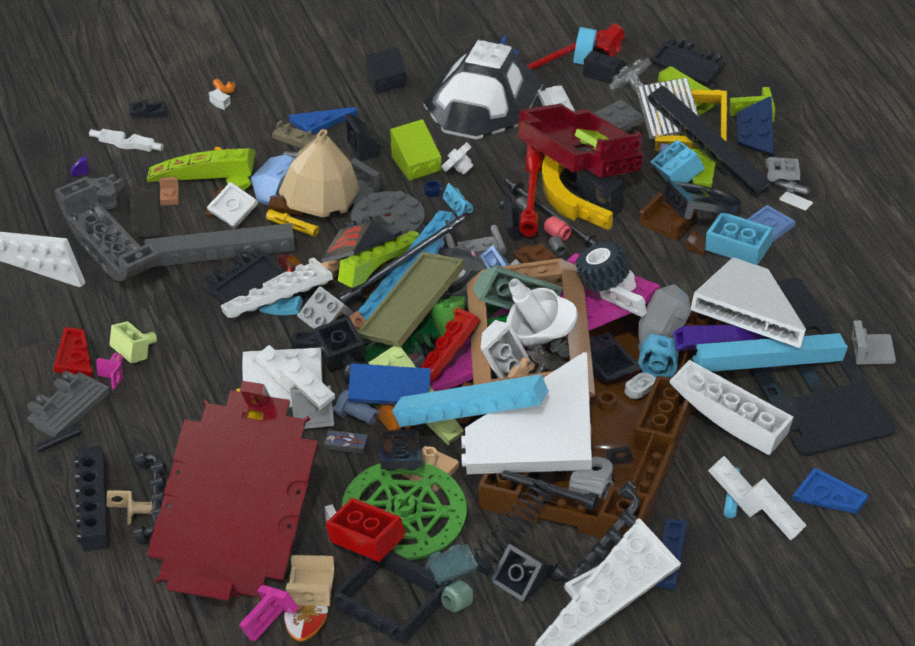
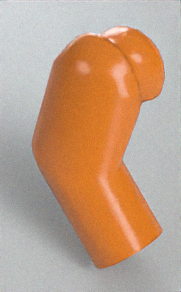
M220 79L213 81V85L222 93L231 94L235 91L236 85L233 82H228L227 85H224Z

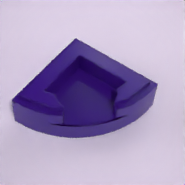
M86 156L78 159V162L72 166V177L89 174Z

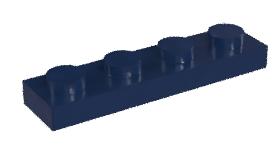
M666 519L662 543L680 562L687 521ZM679 568L654 587L675 590Z

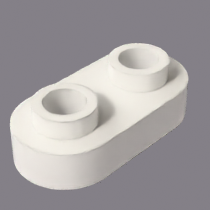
M640 373L626 383L624 392L631 399L642 398L651 391L656 378L649 373Z

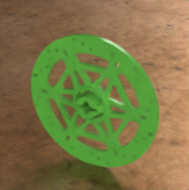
M422 462V468L415 470L397 468L394 471H387L381 469L380 464L374 465L360 473L345 491L342 506L351 498L360 500L363 492L374 482L379 481L381 483V486L369 500L362 502L375 507L386 506L385 511L401 517L403 526L410 532L405 533L404 539H416L418 543L396 545L391 551L408 560L425 558L442 551L458 537L465 524L467 507L460 486L446 472L425 462ZM410 474L423 478L420 481L393 480L391 476ZM436 484L444 491L450 505H441L431 489L432 485ZM399 486H412L413 488L404 493ZM392 487L398 494L392 496L389 488ZM422 489L419 497H415L413 495L418 490ZM385 491L388 500L375 501ZM426 494H429L434 504L422 502ZM425 508V509H430V510H435V511L422 512V509ZM434 517L426 527H423L420 518ZM441 517L449 518L446 526L440 533L433 538L428 536V532ZM414 522H416L417 525H418L419 531H416V530L411 526V524H413Z

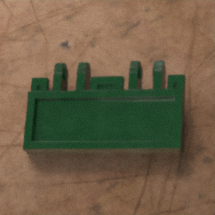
M429 312L401 346L407 356L415 352L414 348L421 354L423 352L420 346L422 343L425 342L431 348L433 344L430 339L436 340L441 337ZM375 341L365 346V360L367 364L393 346Z

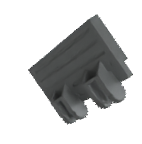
M65 371L62 374L64 380L57 378L54 381V385L60 389L50 398L38 394L35 397L37 403L30 401L27 404L28 409L33 412L27 417V421L34 424L35 428L54 437L68 431L110 393V388L81 372L74 375Z

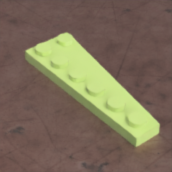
M397 346L391 347L368 364L416 367L403 349ZM429 386V392H434L431 386ZM455 419L426 423L447 445L461 437L464 432Z

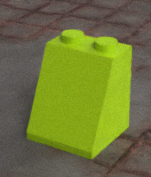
M423 119L390 129L392 158L409 181L441 171V156Z

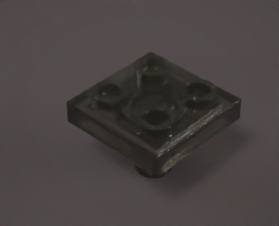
M538 344L535 346L529 345L525 349L532 360L539 363L534 374L549 372L550 369L555 371L568 363L558 353L550 354L546 351L545 347Z

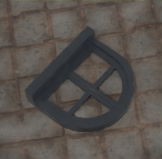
M668 180L664 193V198L685 219H691L693 209L718 213H735L739 211L741 201L737 197L727 192L691 183ZM686 191L700 193L701 195H699V194H693V193H687ZM694 199L705 200L709 203L695 201ZM717 202H719V203H725V204H728V205H720V204H718Z

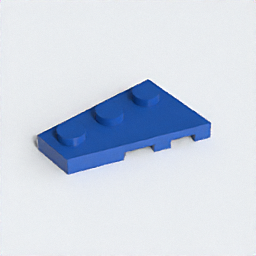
M817 468L811 471L792 495V501L855 514L860 511L868 500V494Z

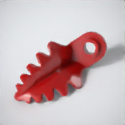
M614 23L609 26V29L598 32L600 37L596 38V45L605 50L608 56L615 57V51L617 53L621 51V41L625 36L622 27Z

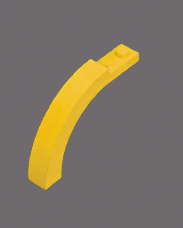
M546 155L542 165V187L549 203L559 213L573 221L579 217L609 230L613 226V212L585 201L568 191L559 178L566 167Z

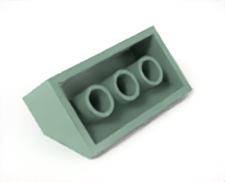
M499 266L482 271L473 286V290L480 301L509 310L515 303L509 288V282L512 279H518L530 290L548 288L553 290L558 296H560L563 290L562 286Z

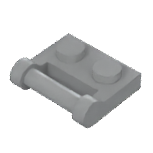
M774 157L766 159L765 163L768 168L767 178L769 181L773 182L777 179H785L786 181L800 180L798 159ZM775 167H780V170H775Z

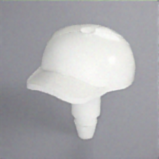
M512 279L509 282V288L515 303L510 309L506 323L512 326L522 345L537 347L551 342L555 338L563 337L572 330L578 317L577 308L572 302L559 297L553 290L548 288L530 290L518 279Z

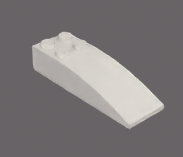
M691 360L670 380V384L686 400L714 423L768 455L775 450L789 432L793 416Z

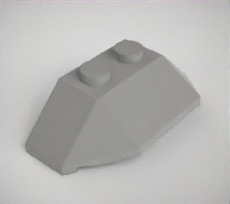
M672 284L656 289L646 308L647 313L639 321V350L648 335L656 334L674 339L673 332L685 325L691 313V306L688 295L677 285Z

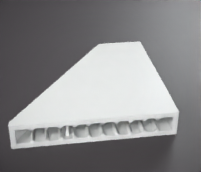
M733 257L694 292L690 310L801 348L806 328L768 269Z
M587 353L580 354L543 378L549 392L541 405L488 413L465 428L466 436H462V448H466V454H462V466H466L467 474L502 473L504 470L513 473L592 470Z

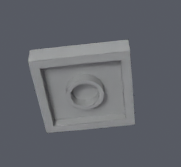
M290 389L293 417L304 419L309 416L311 419L306 422L304 429L334 426L332 401L319 410L298 389Z

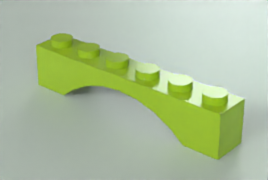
M409 231L406 234L341 260L338 281L351 288L365 283L368 277L382 263L404 254L413 244L414 240L418 238L419 233Z

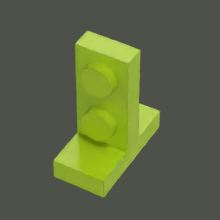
M762 87V96L730 98V116H737V112L772 96L770 88ZM772 99V112H773V122H774L775 105H774V102H773V99Z

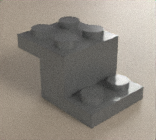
M622 99L594 112L625 132L631 131L632 127L644 122V116Z

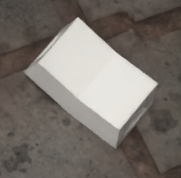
M219 89L209 92L210 102L216 107L224 110L231 104L230 96L222 93Z

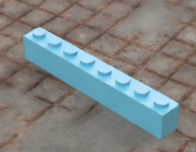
M539 374L404 396L400 398L392 412L399 426L404 427L539 406L549 390L542 375Z

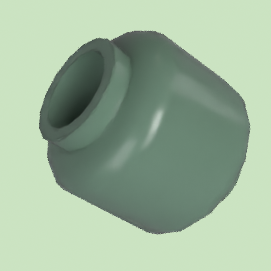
M456 581L446 586L441 596L443 606L452 612H459L469 607L473 602L472 588L463 581Z

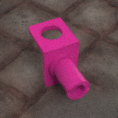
M114 353L110 360L100 358L96 360L97 375L111 378V386L114 390L123 379L122 362L124 357L120 353L118 355Z

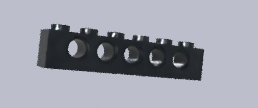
M103 446L78 448V456L75 457V467L79 469V471H75L76 483H79L78 486H75L76 497L79 498L76 501L77 513H80L79 516H76L77 528H80V531H77L78 544L82 543L83 552L108 549L106 474Z

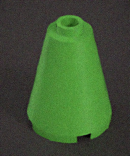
M449 296V299H443L442 297L430 310L432 320L441 337L447 330L445 326L448 320L452 321L455 317L453 312L456 307L465 311V297Z

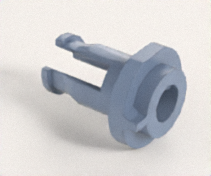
M344 390L333 407L337 415L341 418L347 415L354 416L359 420L367 422L368 425H373L379 417L380 410L374 409L367 403L348 402L349 390Z

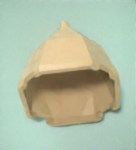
M322 129L314 140L300 150L291 163L280 187L279 194L281 197H285L287 206L290 209L327 217L333 211L347 212L359 194L360 187L350 161L330 137L327 136V130Z

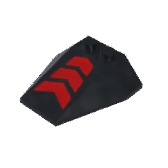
M372 216L361 219L362 222L357 223L356 220L348 222L346 227L339 230L321 261L324 263L357 254L402 235V231L380 217L373 219Z

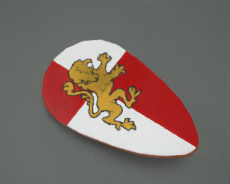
M298 606L299 608L294 614L285 611V624L291 637L297 641H304L317 633L327 618V606Z

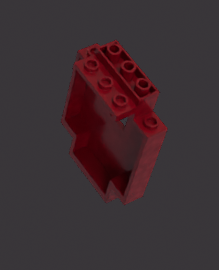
M561 103L520 110L518 138L572 172L587 169L598 177L603 178L641 170L644 153L641 152L643 144L641 141L642 133L638 131L630 135L588 109L573 111ZM577 129L597 131L609 139H597L596 149L594 150L593 145L581 143L580 138L576 137L575 133ZM587 147L588 149L592 150L593 152H591V151L582 152V151L578 150L577 148Z

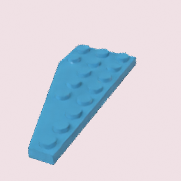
M439 210L408 250L444 227L446 219L449 223L456 218L453 212ZM445 235L389 272L365 304L359 309V313L365 320L370 317L422 252L439 255V248H443L445 243L443 240Z

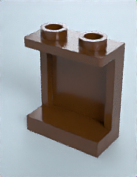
M660 192L656 197L652 198L649 204L641 209L639 214L640 225L678 241L697 222L698 209H693L691 219H685L672 205L664 202V194Z

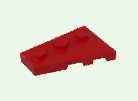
M64 328L53 372L64 373L67 371L74 375L81 372L92 378V368L83 329Z

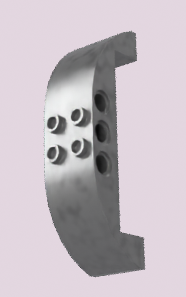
M87 176L55 190L60 208L73 234L86 252L114 280H126L159 263L161 255L153 244L148 243L141 247L98 202L96 185Z

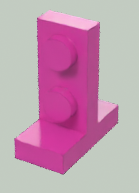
M265 585L259 587L257 592L262 600L239 624L249 640L256 641L282 611L295 613L299 607L288 592Z

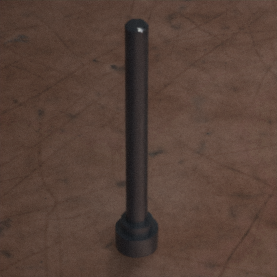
M506 470L501 475L504 479L533 487V481L535 480ZM545 483L556 495L582 502L585 508L593 511L597 507L598 494L592 492L581 494ZM538 484V486H539L543 491L548 492L547 490H545L542 486H540V485Z

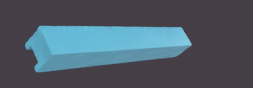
M840 333L804 336L801 348L775 339L697 344L696 348L698 351L692 359L694 363L709 371L843 361L848 346L845 344Z

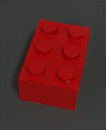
M351 498L326 522L330 542L378 562L405 537L400 516L355 498Z

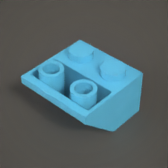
M676 140L650 161L666 182L671 180L687 183L705 169L697 153L679 140Z

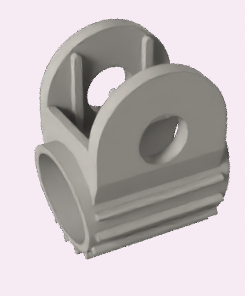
M591 457L592 467L597 466L602 469L598 471L576 470L571 475L569 490L588 494L592 492L598 494L601 498H606L610 486H614L612 481V463L602 457Z

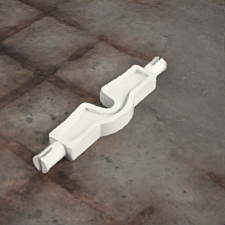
M91 129L89 132L90 137L99 138L100 142L114 144L122 149L135 148L144 151H151V149L162 151L164 147L163 144L154 142L152 138L136 134L125 139V133L121 131L107 129L97 131Z

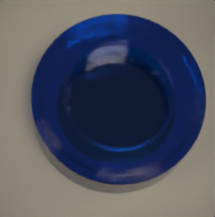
M428 181L424 184L425 195L435 197L441 194L442 186L438 181Z

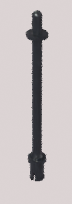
M510 178L504 179V183L511 188L512 195L517 196L520 194L528 199V191L524 189L522 181L514 182ZM535 197V206L549 216H555L569 224L572 232L584 240L586 247L589 248L594 244L601 243L595 234H587Z
M462 214L450 223L446 219L444 227L368 277L365 283L354 288L350 287L339 294V298L346 305V303L358 295L359 297L362 296L365 288L447 233L455 234L454 229L465 222L467 216Z

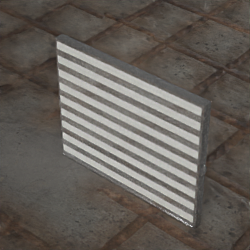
M687 77L636 87L650 139L682 134L648 100V95L661 85L668 88L698 116Z

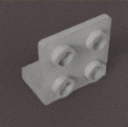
M319 286L297 316L314 329L334 321L338 315L341 317L343 315L351 316L354 312Z
M853 321L851 338L856 364H894L896 358L891 335H867L866 328L862 326V321Z

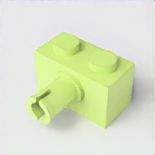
M128 321L111 325L110 346L130 363H137L147 359L148 345L155 344L157 341L155 333L142 334Z

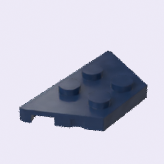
M772 96L737 112L738 145L750 148L756 152H759V150L766 152L768 156H774Z

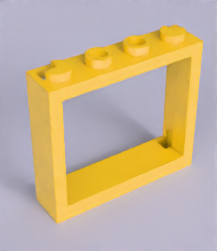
M672 89L673 94L677 97L675 89ZM679 89L678 91H679V95H680L681 101H682L683 103H685V102H684V99H683V96H682L681 89ZM684 89V92H685V95H686V98H687V102L690 103V99H689L687 90ZM690 90L694 103L721 104V137L726 141L727 91ZM656 109V117L661 131V121ZM655 124V151H660L661 144L659 143L671 145L676 140H679L690 149H699L686 136L658 135Z

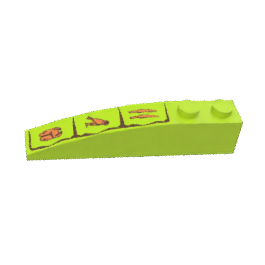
M250 148L228 149L180 156L150 167L147 182L160 181V178L177 177L178 180L251 176L256 151Z

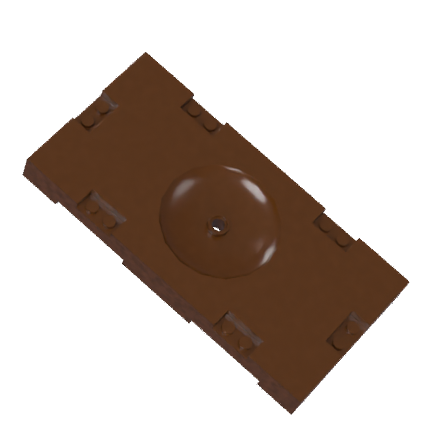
M691 310L684 326L726 325V322ZM630 313L589 330V334L593 338L609 332L638 363L640 354L638 349L640 344V316ZM547 348L542 351L532 374L555 371L570 361V355L567 358H562L556 351L553 353ZM698 350L679 351L675 374L689 360L694 362L692 358L696 356ZM641 368L607 383L594 378L595 396L589 397L590 424H592L591 457L607 459L606 450L630 446L633 456L632 461L613 464L615 474L614 486H610L606 498L599 497L594 511L585 508L582 502L556 494L551 502H547L536 490L530 488V493L541 500L546 508H542L531 496L525 494L526 501L534 505L541 514L535 513L523 501H519L520 506L530 512L536 520H531L518 507H514L515 512L525 520L538 523L540 518L576 526L578 527V533L603 538L606 531L617 522L619 516L631 505L630 497L624 499L618 493L621 487L630 480L636 486L635 491L640 500L639 507L634 516L637 519L640 518L647 526L663 479L669 472L694 409V406L670 384V380L675 374L672 377L657 375L651 391L638 399L629 398L624 390L629 380L643 373ZM624 452L616 454V456L620 458L625 457L627 455ZM576 470L567 471L564 478L551 484L569 490L571 475ZM515 472L516 474L532 478L531 472ZM502 473L484 474L478 485L480 509L507 515L508 511H512L513 505H518L517 500L523 499L522 494L528 493V487L530 486L504 479L501 476ZM512 513L508 514L509 516L516 517V515ZM635 522L630 527L624 525V527L620 530V532L623 535L618 541V543L621 541L625 533L629 531L630 528L635 524Z

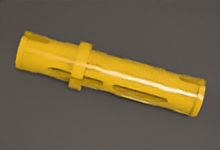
M269 209L267 212V220L278 224L292 223V229L312 237H316L319 232V226L290 217L287 213L282 214L272 209Z

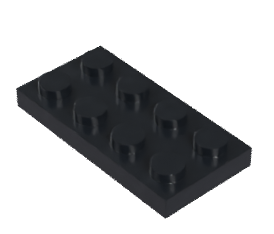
M419 429L378 430L381 469L394 471L397 468H406L407 470L422 468Z

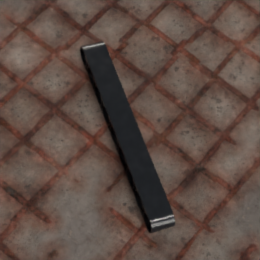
M661 85L648 95V100L654 108L752 197L758 196L770 186L769 181L761 172L668 88Z

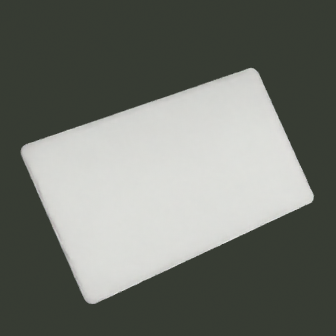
M785 192L779 199L803 210H807L813 203L789 192Z

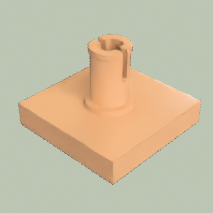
M424 446L421 450L422 462L438 467L450 476L459 467V461L438 452L434 447ZM402 474L412 481H420L423 478L416 475ZM436 484L432 485L431 489L436 492L440 488Z

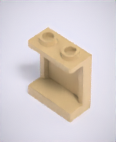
M293 555L291 557L290 581L286 585V592L291 595L297 606H330L335 575L334 557Z

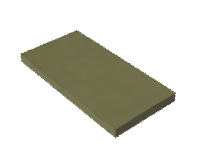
M422 252L358 330L360 337L401 347L467 264L464 259Z

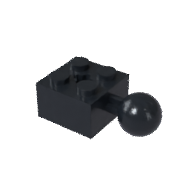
M349 316L314 328L313 334L314 343L317 348H321L322 358L329 371L344 366L342 376L349 384L351 363L363 364L357 360L365 358L364 342Z

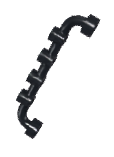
M145 451L136 453V462L140 469L148 467L150 462H153V465H151L153 479L151 480L153 494L151 495L153 504L151 517L153 523L147 529L145 526L134 529L135 538L139 544L148 542L149 536L153 535L156 520L164 499V491L161 492V490L165 489L167 484L165 477L162 476L167 473L165 462H161V458L157 454H147Z
M630 480L618 492L624 499L630 497L631 505L606 531L605 536L594 545L591 552L578 564L574 572H565L567 567L558 562L549 574L553 579L558 580L560 578L569 582L583 573L594 569L595 566L592 563L598 557L602 560L608 554L609 550L606 546L611 541L615 544L620 540L623 535L620 530L624 525L630 527L636 521L637 517L634 514L639 507L640 500L635 491L636 486Z

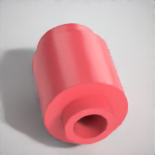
M555 216L548 218L544 223V231L551 236H559L565 241L571 235L572 229L569 227V224Z

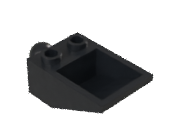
M609 332L594 338L589 334L594 378L607 383L640 369V365Z

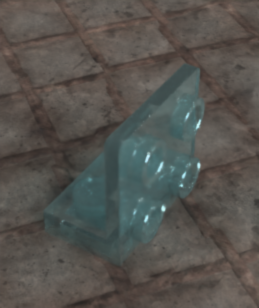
M459 544L454 545L444 553L436 552L429 556L425 565V569L433 572L438 584L476 570L478 567L468 544L462 546Z

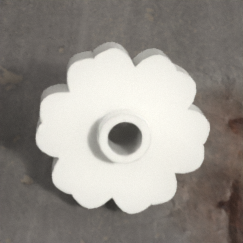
M466 142L458 151L454 149L447 155L449 159L441 168L446 172L453 166L464 175L473 166L472 160L465 154L471 146Z

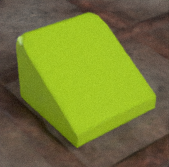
M232 176L226 179L228 184L232 182L243 191L252 184L248 176Z

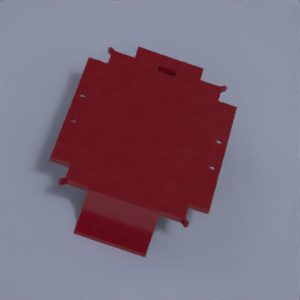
M242 381L240 392L230 390L226 406L208 404L205 399L203 402L206 406L201 422L184 419L173 459L172 470L164 491L161 510L156 520L147 553L148 558L163 560L159 577L154 581L156 584L160 581L168 582L166 590L229 601L230 596L240 598V595L257 597L262 600L257 590L261 585H265L266 578L284 581L318 441L302 439L305 424L311 419L309 416L304 419L287 416L290 400L270 397L264 384ZM249 411L263 413V420L247 418ZM300 490L301 493L297 495L296 491ZM292 525V528L288 529L287 526Z

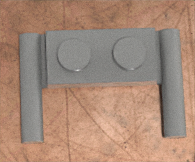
M497 225L491 226L493 236L458 242V246H455L450 233L445 235L448 248L468 249L474 251L476 257L482 255L492 245L501 254L507 252Z

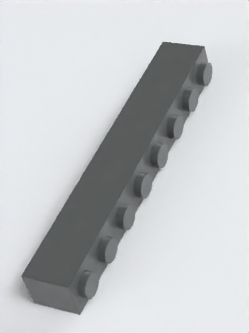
M292 223L145 239V245L152 243L161 255L159 263L154 267L230 259L236 256L241 257V252L247 251L252 255L257 249L267 254L295 251Z

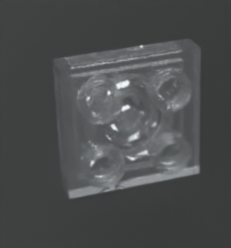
M648 58L643 61L639 59L632 64V67L626 66L621 69L620 73L613 77L614 81L609 85L611 90L614 91L630 83L637 95L641 93L640 86H642L644 91L645 87L638 77L651 64Z

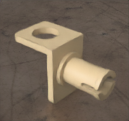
M107 491L106 506L127 507V524L131 525L133 514L151 515L152 501L134 502L131 491ZM114 496H121L123 498L120 502H114L111 499Z

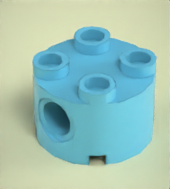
M656 334L648 335L647 339L641 344L638 360L643 373H649L655 378L657 375L672 377L675 374L679 351H676L674 339Z

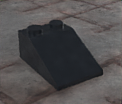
M587 169L577 171V192L583 200L613 212V218L623 210V181L612 176L600 178Z

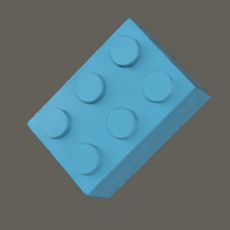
M720 213L706 233L705 250L758 265L771 246L773 228L731 214Z

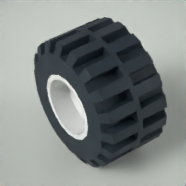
M601 242L586 248L584 252L579 254L575 263L583 285L586 289H590V291L597 290L600 292L609 290L612 287L614 288L622 283L629 273V266L620 245L611 242Z

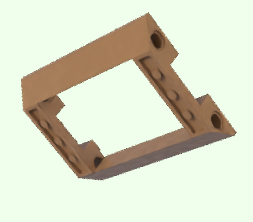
M559 258L502 266V268L563 287L564 299L572 302L578 311L577 321L568 333L570 361L582 353H587L589 397H594L595 386L585 291L576 265ZM480 271L467 283L469 313L476 315L481 320L477 324L476 329L470 333L473 384L478 385L539 374L544 378L554 372L493 379V369L481 350L482 332L490 326L488 303L480 301L473 290V286L482 272Z

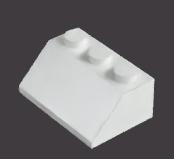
M495 320L482 332L481 350L498 379L506 378L514 365L519 367L523 357L529 358L509 323Z

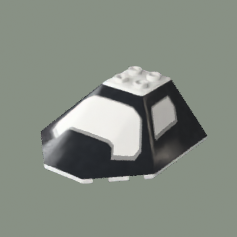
M478 40L447 64L426 98L424 107L431 112L432 118L441 125L444 133L479 139L483 138V134L490 132L496 134L505 131L506 127H518L520 110L531 108L543 83L510 46Z

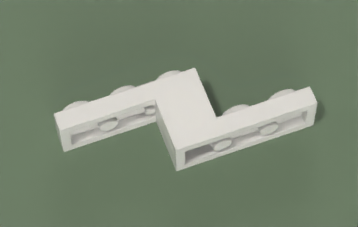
M629 270L627 278L623 279L622 283L609 290L600 291L601 298L640 317L647 313L644 298L631 292L636 288L635 276L631 270Z
M270 345L255 356V361L290 394V389H298L319 410L335 399V394L295 357L287 362Z
M725 456L708 470L749 517L763 509L790 540L795 538L806 526L765 479H762L752 487Z

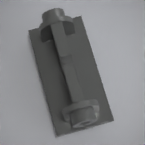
M565 336L555 338L551 342L544 344L551 352L554 353L556 351L562 358H567L570 355L569 347L566 345L568 339Z

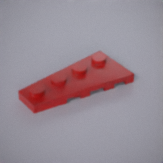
M456 307L453 312L455 317L452 321L448 320L445 326L447 329L445 334L437 339L435 351L429 353L421 367L431 368V382L440 375L442 369L452 360L456 351L463 346L470 333L476 329L477 324L481 321L476 315Z

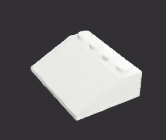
M321 348L275 350L287 362L295 357L323 383ZM261 351L243 352V381L264 384L270 397L290 400L289 407H292L291 394L255 361V356Z

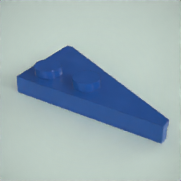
M352 107L289 115V121L299 130L305 132L311 130L312 135L322 129H327L345 121V114L347 113L353 116L358 115V109Z

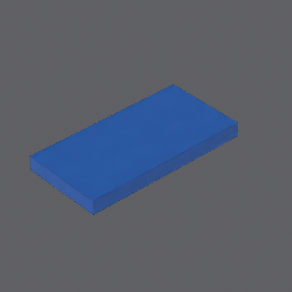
M351 363L348 402L396 405L401 397L429 393L431 368Z

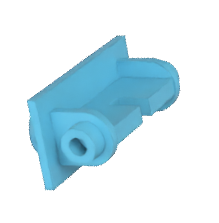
M448 183L443 195L444 201L458 216L463 213H472L473 205L464 200L465 197L458 188H454Z

